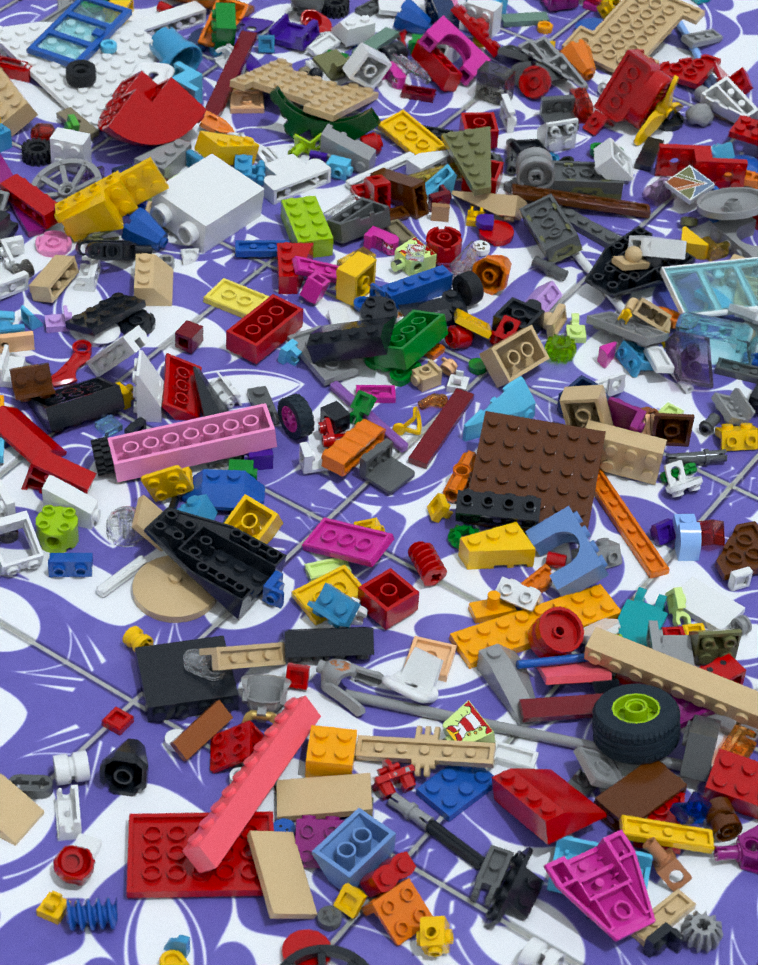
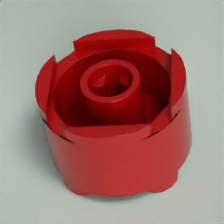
M438 226L427 232L426 246L437 254L436 264L439 266L444 265L448 268L461 258L462 237L457 229L449 226L439 229Z

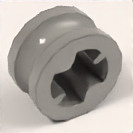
M163 254L159 256L160 259L174 269L175 259L172 255Z
M739 615L731 620V627L741 629V636L752 631L751 621L746 615Z

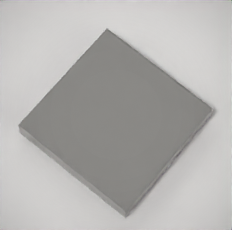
M577 746L573 751L592 786L608 789L624 778L615 761L602 752Z

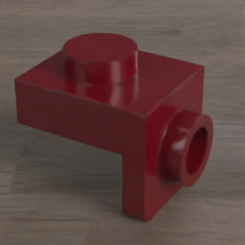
M443 184L439 185V192L429 194L428 208L430 212H432V203L450 204L451 192Z

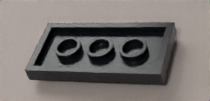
M121 292L114 293L108 299L99 301L97 305L88 307L86 311L76 314L71 319L65 321L66 329L95 336L145 308V300L139 299L136 296L124 295Z

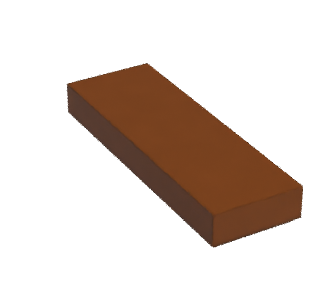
M218 700L169 744L184 762L233 717L221 701Z

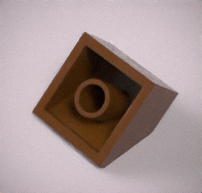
M672 413L650 414L651 436L666 439V446L689 447L695 416L694 414Z

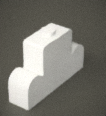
M294 154L266 163L264 197L275 205L283 199L292 198L331 182V168L320 159H310L305 164Z

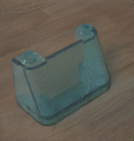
M684 312L678 317L675 326L678 349L687 351L691 344L699 345L702 337L737 345L735 350L736 353L742 355V363L752 365L758 347V330L745 323L693 312Z

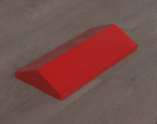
M166 353L162 407L175 420L199 418L200 404L193 367L199 368L201 372L202 367Z
M0 407V437L28 462H32L40 447L60 457L67 454V451L18 408Z

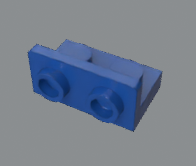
M50 553L48 559L49 577H92L93 553Z

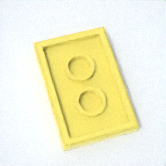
M223 278L203 297V302L243 318L270 296Z

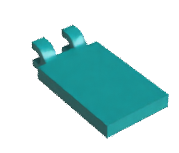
M639 587L634 601L627 599L618 617L621 628L617 634H622L624 638L647 647L646 634L648 622L658 621V627L661 630L668 616V613L664 612L668 596L659 594L654 606L645 603L646 598L644 597L647 589Z

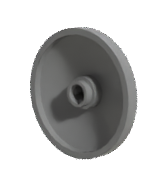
M729 187L707 192L698 198L697 211L704 217L716 220H738L758 215V189Z

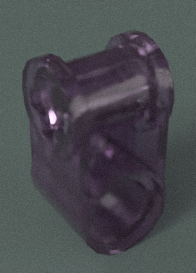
M660 177L651 185H648L642 193V198L657 207L667 199H670L672 192L665 187V182L670 177Z

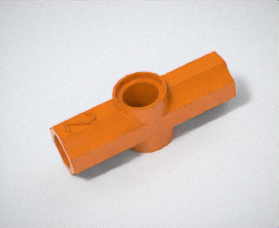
M468 450V452L463 453L459 462L453 466V473L443 490L447 501L454 503L457 501L458 490H464L469 487L476 458L475 452Z

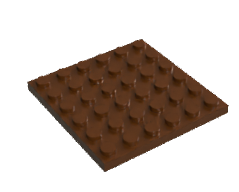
M485 411L469 489L475 492L492 491L495 494L504 495L512 493L516 496L525 497L533 495L541 498L539 523L569 506L573 513L577 511L582 518L581 527L585 525L588 529L606 431ZM463 522V523H466V524H472V525L483 526V527H488V528H496V527H499V526H497V525H487V524H477V523H467V522ZM521 528V529L523 530V532H524L525 534H527L525 531H527L528 529H527V528Z

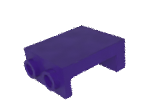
M285 13L269 29V35L275 36V45L304 51L320 35L318 20L312 19L307 25L290 22L288 14Z

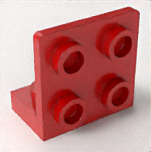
M251 720L215 734L211 738L210 771L214 774L244 762L253 753L254 746L265 735Z

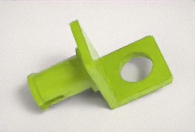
M322 133L311 141L294 134L295 146L287 154H294L298 157L303 152L309 155L311 150L319 151ZM320 140V144L315 148L316 142Z

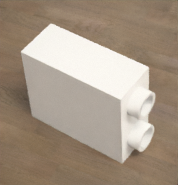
M210 154L168 180L169 189L152 197L150 214L161 227H165L178 236L183 244L199 248V251L204 254L261 216L265 189L215 155Z

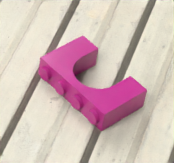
M444 15L418 41L429 53L440 44L454 48L460 54L463 61L459 71L463 74L460 81L465 86L491 60Z

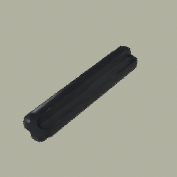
M431 820L427 824L426 831L473 867L481 869L485 859L483 855L437 821Z

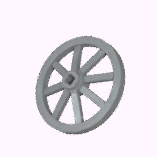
M68 158L46 166L36 175L31 184L39 188L43 182L58 192L45 194H48L52 199L58 198L55 201L60 202L101 180L102 176L99 169L93 163L84 159ZM80 167L73 181L69 182L66 168ZM60 170L63 183L58 185L47 177ZM86 170H89L95 176L78 185Z

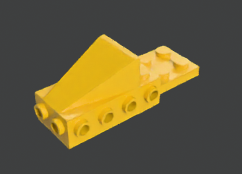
M149 157L121 173L116 171L56 203V213L54 216L59 224H63L66 235L72 237L74 242L83 240L94 232L120 230L124 228L123 216L132 214L138 209V204L169 189V184L152 158Z

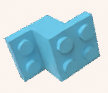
M180 61L174 63L175 73L172 78L200 104L203 103L202 74Z

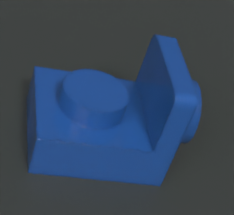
M275 570L264 584L262 598L263 602L280 609L284 604L283 589L285 584L283 583L282 572Z

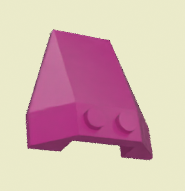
M622 829L602 838L596 847L568 860L565 856H562L543 866L556 888L615 942L656 922L635 849Z

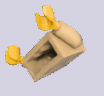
M634 297L630 298L617 318L618 320L620 318L625 320L626 325L633 315L647 325L667 332L670 335V319L672 315L643 297L639 298V300ZM670 337L668 338V341L661 342L663 348H665L671 342Z

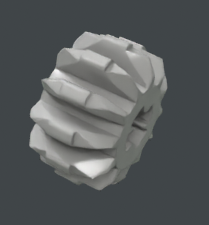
M695 910L693 915L687 914L684 922L681 924L680 930L684 937V942H687L688 949L696 948L697 953L701 949L709 953L711 948L716 949L719 946L720 940H722V922L716 921V915L708 916L706 911L700 914Z

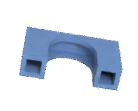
M569 506L525 531L540 557L564 543L572 542L580 545L579 552L572 562L549 575L561 596L581 592L609 575L605 569L608 566L602 555H597V552L600 551L594 540L589 541L588 539L591 537L590 532L585 525L583 527L580 525L583 522L577 511L573 513Z

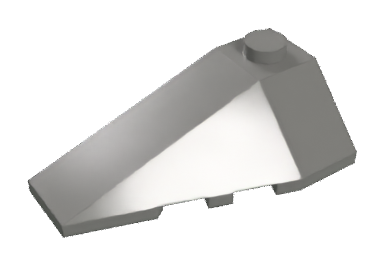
M500 644L479 650L477 670L516 723L524 727L540 723L541 721L522 722L518 705L519 699L535 698L527 668L517 669L516 661L521 660L517 653Z

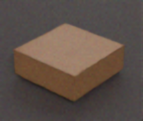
M432 203L431 221L449 222L450 204Z

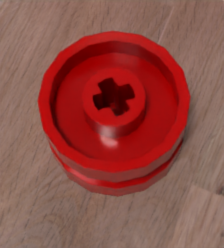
M561 606L546 610L533 622L528 632L529 645L539 658L570 655L580 646L584 637V628L579 617L570 609Z

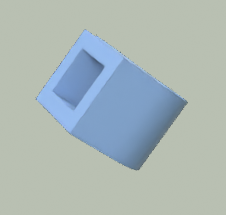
M674 514L673 523L677 534L674 548L678 561H699L701 551L700 522L696 521L695 514Z

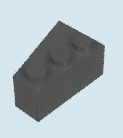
M361 197L327 220L334 238L333 240L343 244L364 236L372 226L380 229L390 226L389 206Z

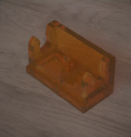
M736 722L721 749L750 758L757 743L752 739H748L746 735L755 738L757 734Z

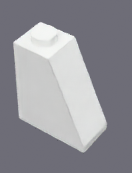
M52 475L48 476L42 488L43 507L52 505L74 508L78 517V527L92 529L95 522H98L101 517L98 500Z

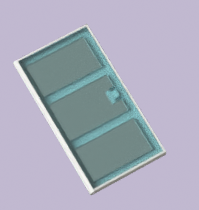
M758 257L662 267L660 270V274L682 320L734 315L735 313L728 311L730 303L758 309Z

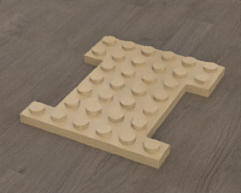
M622 0L594 31L580 25L562 44V49L572 41L578 43L579 39H583L591 47L595 65L614 73L628 49L645 50L643 54L650 57L652 52L682 19L697 25L705 16V10L682 0Z
M278 58L250 72L237 76L230 80L229 85L241 91L255 88L266 93H270L273 88L279 86L288 100L304 105L303 112L332 122L378 99L379 92L373 91L372 88L361 87L355 82H349L344 86H340L334 81L322 80V77H312L307 72L295 71L292 68V63L287 62L284 58Z

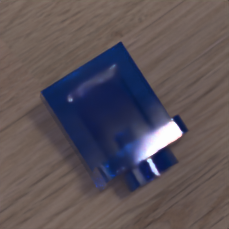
M694 791L688 802L673 803L669 811L683 825L702 824L712 803L698 791Z

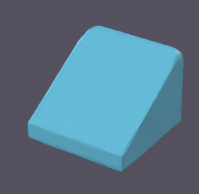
M21 305V320L31 330L43 326V323L24 305Z

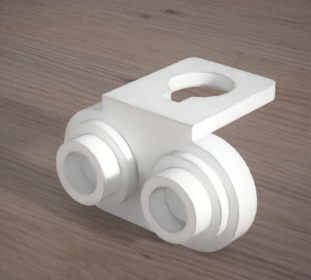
M622 372L594 382L598 383V385H604L605 392L611 397L623 392L626 386V374Z
M682 460L664 465L668 486L665 488L666 492L671 494L672 497L684 495L683 491L686 488L689 491L700 489V485L703 482L702 476L686 479ZM674 466L679 469L678 481L671 475V469Z

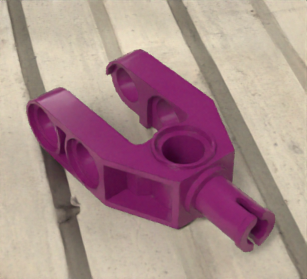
M758 825L740 834L734 845L714 846L713 854L715 861L736 860L740 869L758 874Z

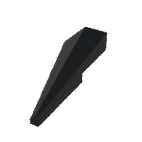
M194 366L193 375L203 417L228 412L229 409L201 370Z

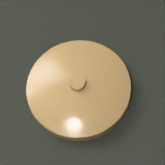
M169 556L156 558L142 566L136 573L132 584L133 599L137 607L147 616L162 622L182 623L195 620L208 613L217 602L214 597L192 579Z

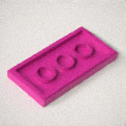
M324 517L304 541L302 547L305 551L373 567L393 542L394 536L391 533Z

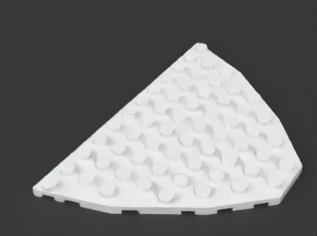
M71 20L62 22L55 30L93 42L97 38L91 35L93 30L96 28L105 29L85 22ZM33 22L6 27L0 26V48L11 58L28 62L26 68L32 66L30 76L65 109L73 108L98 130L99 126H97V123L101 120L99 118L103 110H107L105 105L113 98L111 95L121 81L132 76V72L138 63L145 61L156 62L157 59L150 51L149 43L152 45L153 40L146 31L138 27L121 26L109 38L116 41L117 51L107 54L103 53L100 47L88 60L96 67V82L90 87L76 88L69 85L66 80V66L31 55L26 51L53 22ZM50 35L37 46L75 60L86 49L85 47ZM21 62L20 66L23 67L26 63Z

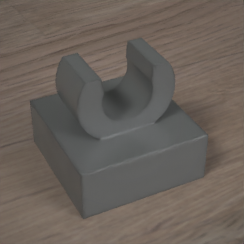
M579 769L568 781L570 785L587 798L597 788L590 784L582 769Z

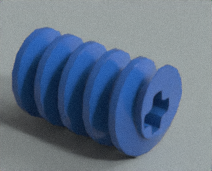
M106 897L104 905L101 904L99 898H96L94 905H91L89 898H86L84 906L81 905L79 898L76 899L74 906H71L69 899H67L66 918L70 930L74 931L76 925L79 924L81 931H84L87 923H89L91 930H95L97 923H99L101 930H105L107 922H109L111 929L114 930L118 922L117 897L114 904H111L109 897Z

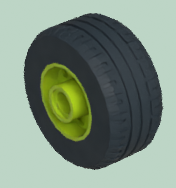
M626 684L617 686L605 692L594 704L592 710L593 740L597 748L604 755L617 762L631 765L654 763L668 756L679 743V706L667 692L651 685Z

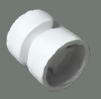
M86 750L73 752L70 757L66 753L53 756L57 786L70 784L73 779L77 783L90 781V768Z
M532 937L522 950L518 965H563L565 954L555 948L548 949L547 943L537 937Z

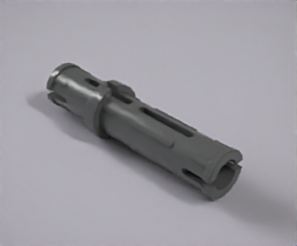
M509 138L506 141L507 157L505 158V164L507 166V173L515 175L517 154L509 145L511 140L515 139Z
M704 449L698 452L667 453L666 460L668 462L666 464L677 460H682L683 464L691 462L695 464L704 463V465H708L710 462H727L728 456L725 455L727 450L709 451V449Z

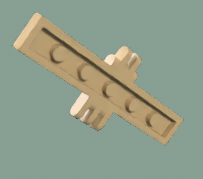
M417 726L415 738L358 735L356 760L383 761L389 759L391 762L411 763L415 768V777H420L421 769H424V777H430V771L435 769L436 765L494 768L495 743L440 740V727H435L434 735H431V726H426L425 734H422V726Z

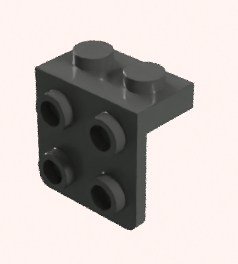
M574 95L541 97L539 114L543 123L576 118L573 113Z
M388 438L361 456L359 476L387 494H392L415 476V471L392 457L393 441Z

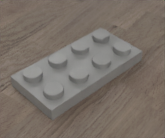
M611 311L587 316L586 323L593 325V328L606 330L610 335H619L626 341L637 342V345L641 347H648L651 344L658 345L660 342L668 341L669 333L632 319L625 325V320L621 318L618 320L619 314Z
M321 325L287 336V342L292 338L298 342L297 348L302 351L301 359L324 386L334 381H341L358 375L359 369L351 359L313 364L306 345L309 335L321 327Z

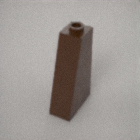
M386 168L370 173V176L382 175L391 182V203L396 207L402 205L409 212L410 217L418 219L429 214L424 180Z

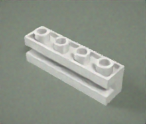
M138 325L101 350L86 363L96 377H100L140 350V348L150 342V339Z

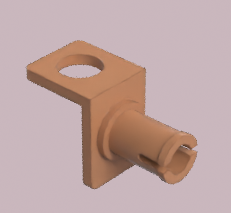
M655 837L649 838L643 844V848L653 856L654 860L652 863L657 874L673 892L683 887L692 879L691 874L678 861L671 847L664 850ZM679 870L683 873V877L679 882H672L669 879L672 871Z

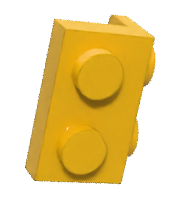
M741 423V426L722 424L721 427H715V435L721 439V450L758 449V428L753 426L752 423Z

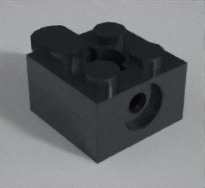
M512 297L493 315L492 331L496 332L503 316L507 315L521 322L517 331L532 325L537 334L543 328L545 310L541 309L542 304L538 300L529 299L527 302ZM512 322L504 324V334L513 329L514 324Z

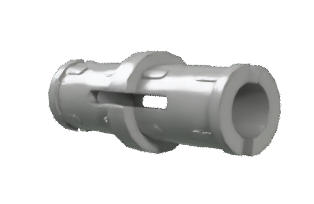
M397 792L392 794L391 797L396 799L398 803L392 799L388 801V805L402 813L403 818L408 821L411 819L424 830L427 828V823L423 820L425 819L429 823L431 820H434V817L420 810L416 803H410Z

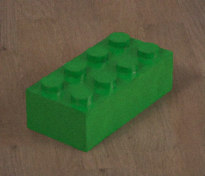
M412 310L394 325L387 355L374 356L375 365L384 366L385 368H396L402 371L408 370L448 335L445 314Z

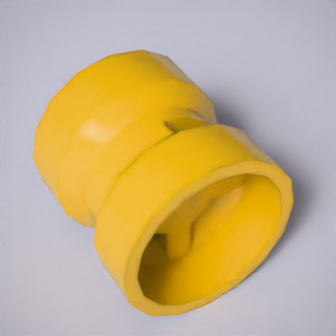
M138 626L130 627L122 638L123 643L127 647L133 648L134 652L135 647L154 644L153 638L148 634H144L143 630Z

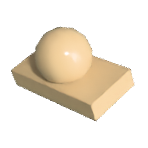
M637 246L628 247L625 251V256H613L611 261L612 264L622 271L648 269L650 262L642 258V251Z
M559 303L553 313H544L543 329L547 330L548 340H555L567 321L565 304Z

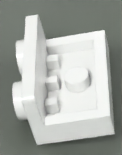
M503 576L495 590L500 593L501 600L529 612H533L536 605L544 602L542 594L538 589L524 586L515 579H507Z

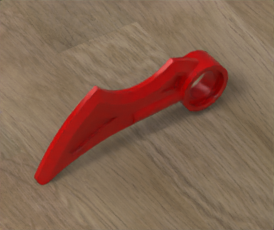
M78 340L73 343V355L51 376L54 387L77 382V370L86 364L92 355V346L89 341ZM80 348L87 349L86 351H78Z

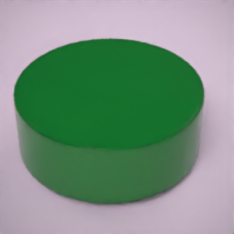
M473 358L469 361L468 370L470 373L482 375L487 372V368L481 358Z

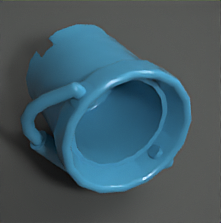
M163 27L152 36L153 43L152 45L149 43V48L159 63L169 64L174 68V63L180 61L196 70L203 60L201 49L195 43L186 40L173 27H170L171 29Z

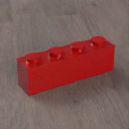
M418 39L411 54L415 63L422 67L423 71L431 77V80L439 86L440 90L455 92L463 74L437 47L429 53L418 43L420 40Z
M16 173L0 183L1 190L10 193L8 202L46 230L58 223L54 216L56 213L55 204L58 202L50 198L48 194L40 191L37 186H33L26 178H22Z

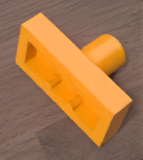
M492 590L488 592L487 599L470 602L468 610L475 624L516 612V607L501 600L500 593Z

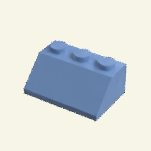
M358 808L312 851V855L329 882L341 890L346 883L353 887H358L364 875L375 870L394 852L396 833Z

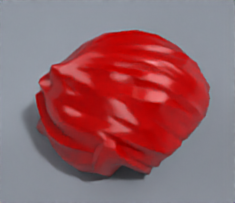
M74 845L64 846L53 859L56 876H59L66 883L82 886L93 874L94 864L96 863L89 849Z

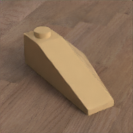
M452 191V195L478 208L483 207L485 211L503 218V221L506 222L521 220L522 216L519 209L529 204L518 195L487 193L474 196L472 192Z

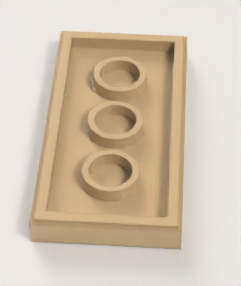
M370 773L277 780V820L286 818L296 821V818H301V815H314L316 819H324L325 816L349 817L358 808L369 815H373Z
M250 831L247 834L270 919H314L317 916V911L299 850L295 844L293 832Z

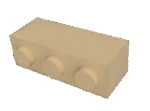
M55 255L29 284L33 301L53 303L79 273L75 256Z

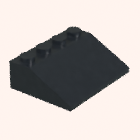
M395 316L322 325L309 335L306 345L313 364L387 355L396 320Z
M95 377L57 389L55 394H51L49 398L33 397L31 401H27L44 428L54 433L63 431L64 427L70 425L72 427L79 426L85 420H98L104 414H117L120 409L125 408L120 385L101 377Z

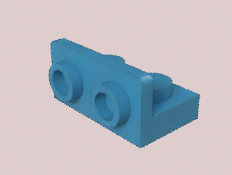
M623 340L615 353V357L630 375L637 377L641 370L654 371L644 354V347L638 346L637 342Z
M325 583L316 602L309 601L307 603L313 609L312 612L315 615L327 618V623L335 628L340 626L349 628L361 604L329 583Z

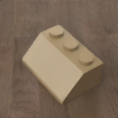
M136 254L134 296L145 300L146 306H172L173 268L155 254Z

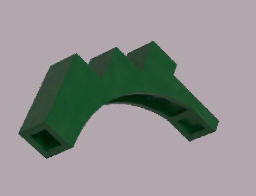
M279 86L273 88L269 93L271 101L280 108L282 117L287 119L283 125L284 131L292 139H294V134L301 135L309 129L314 139L330 124L336 131L340 133L343 131L347 134V137L357 140L378 127L381 122L372 107L357 115L339 118L332 122L303 112L302 109L286 98Z

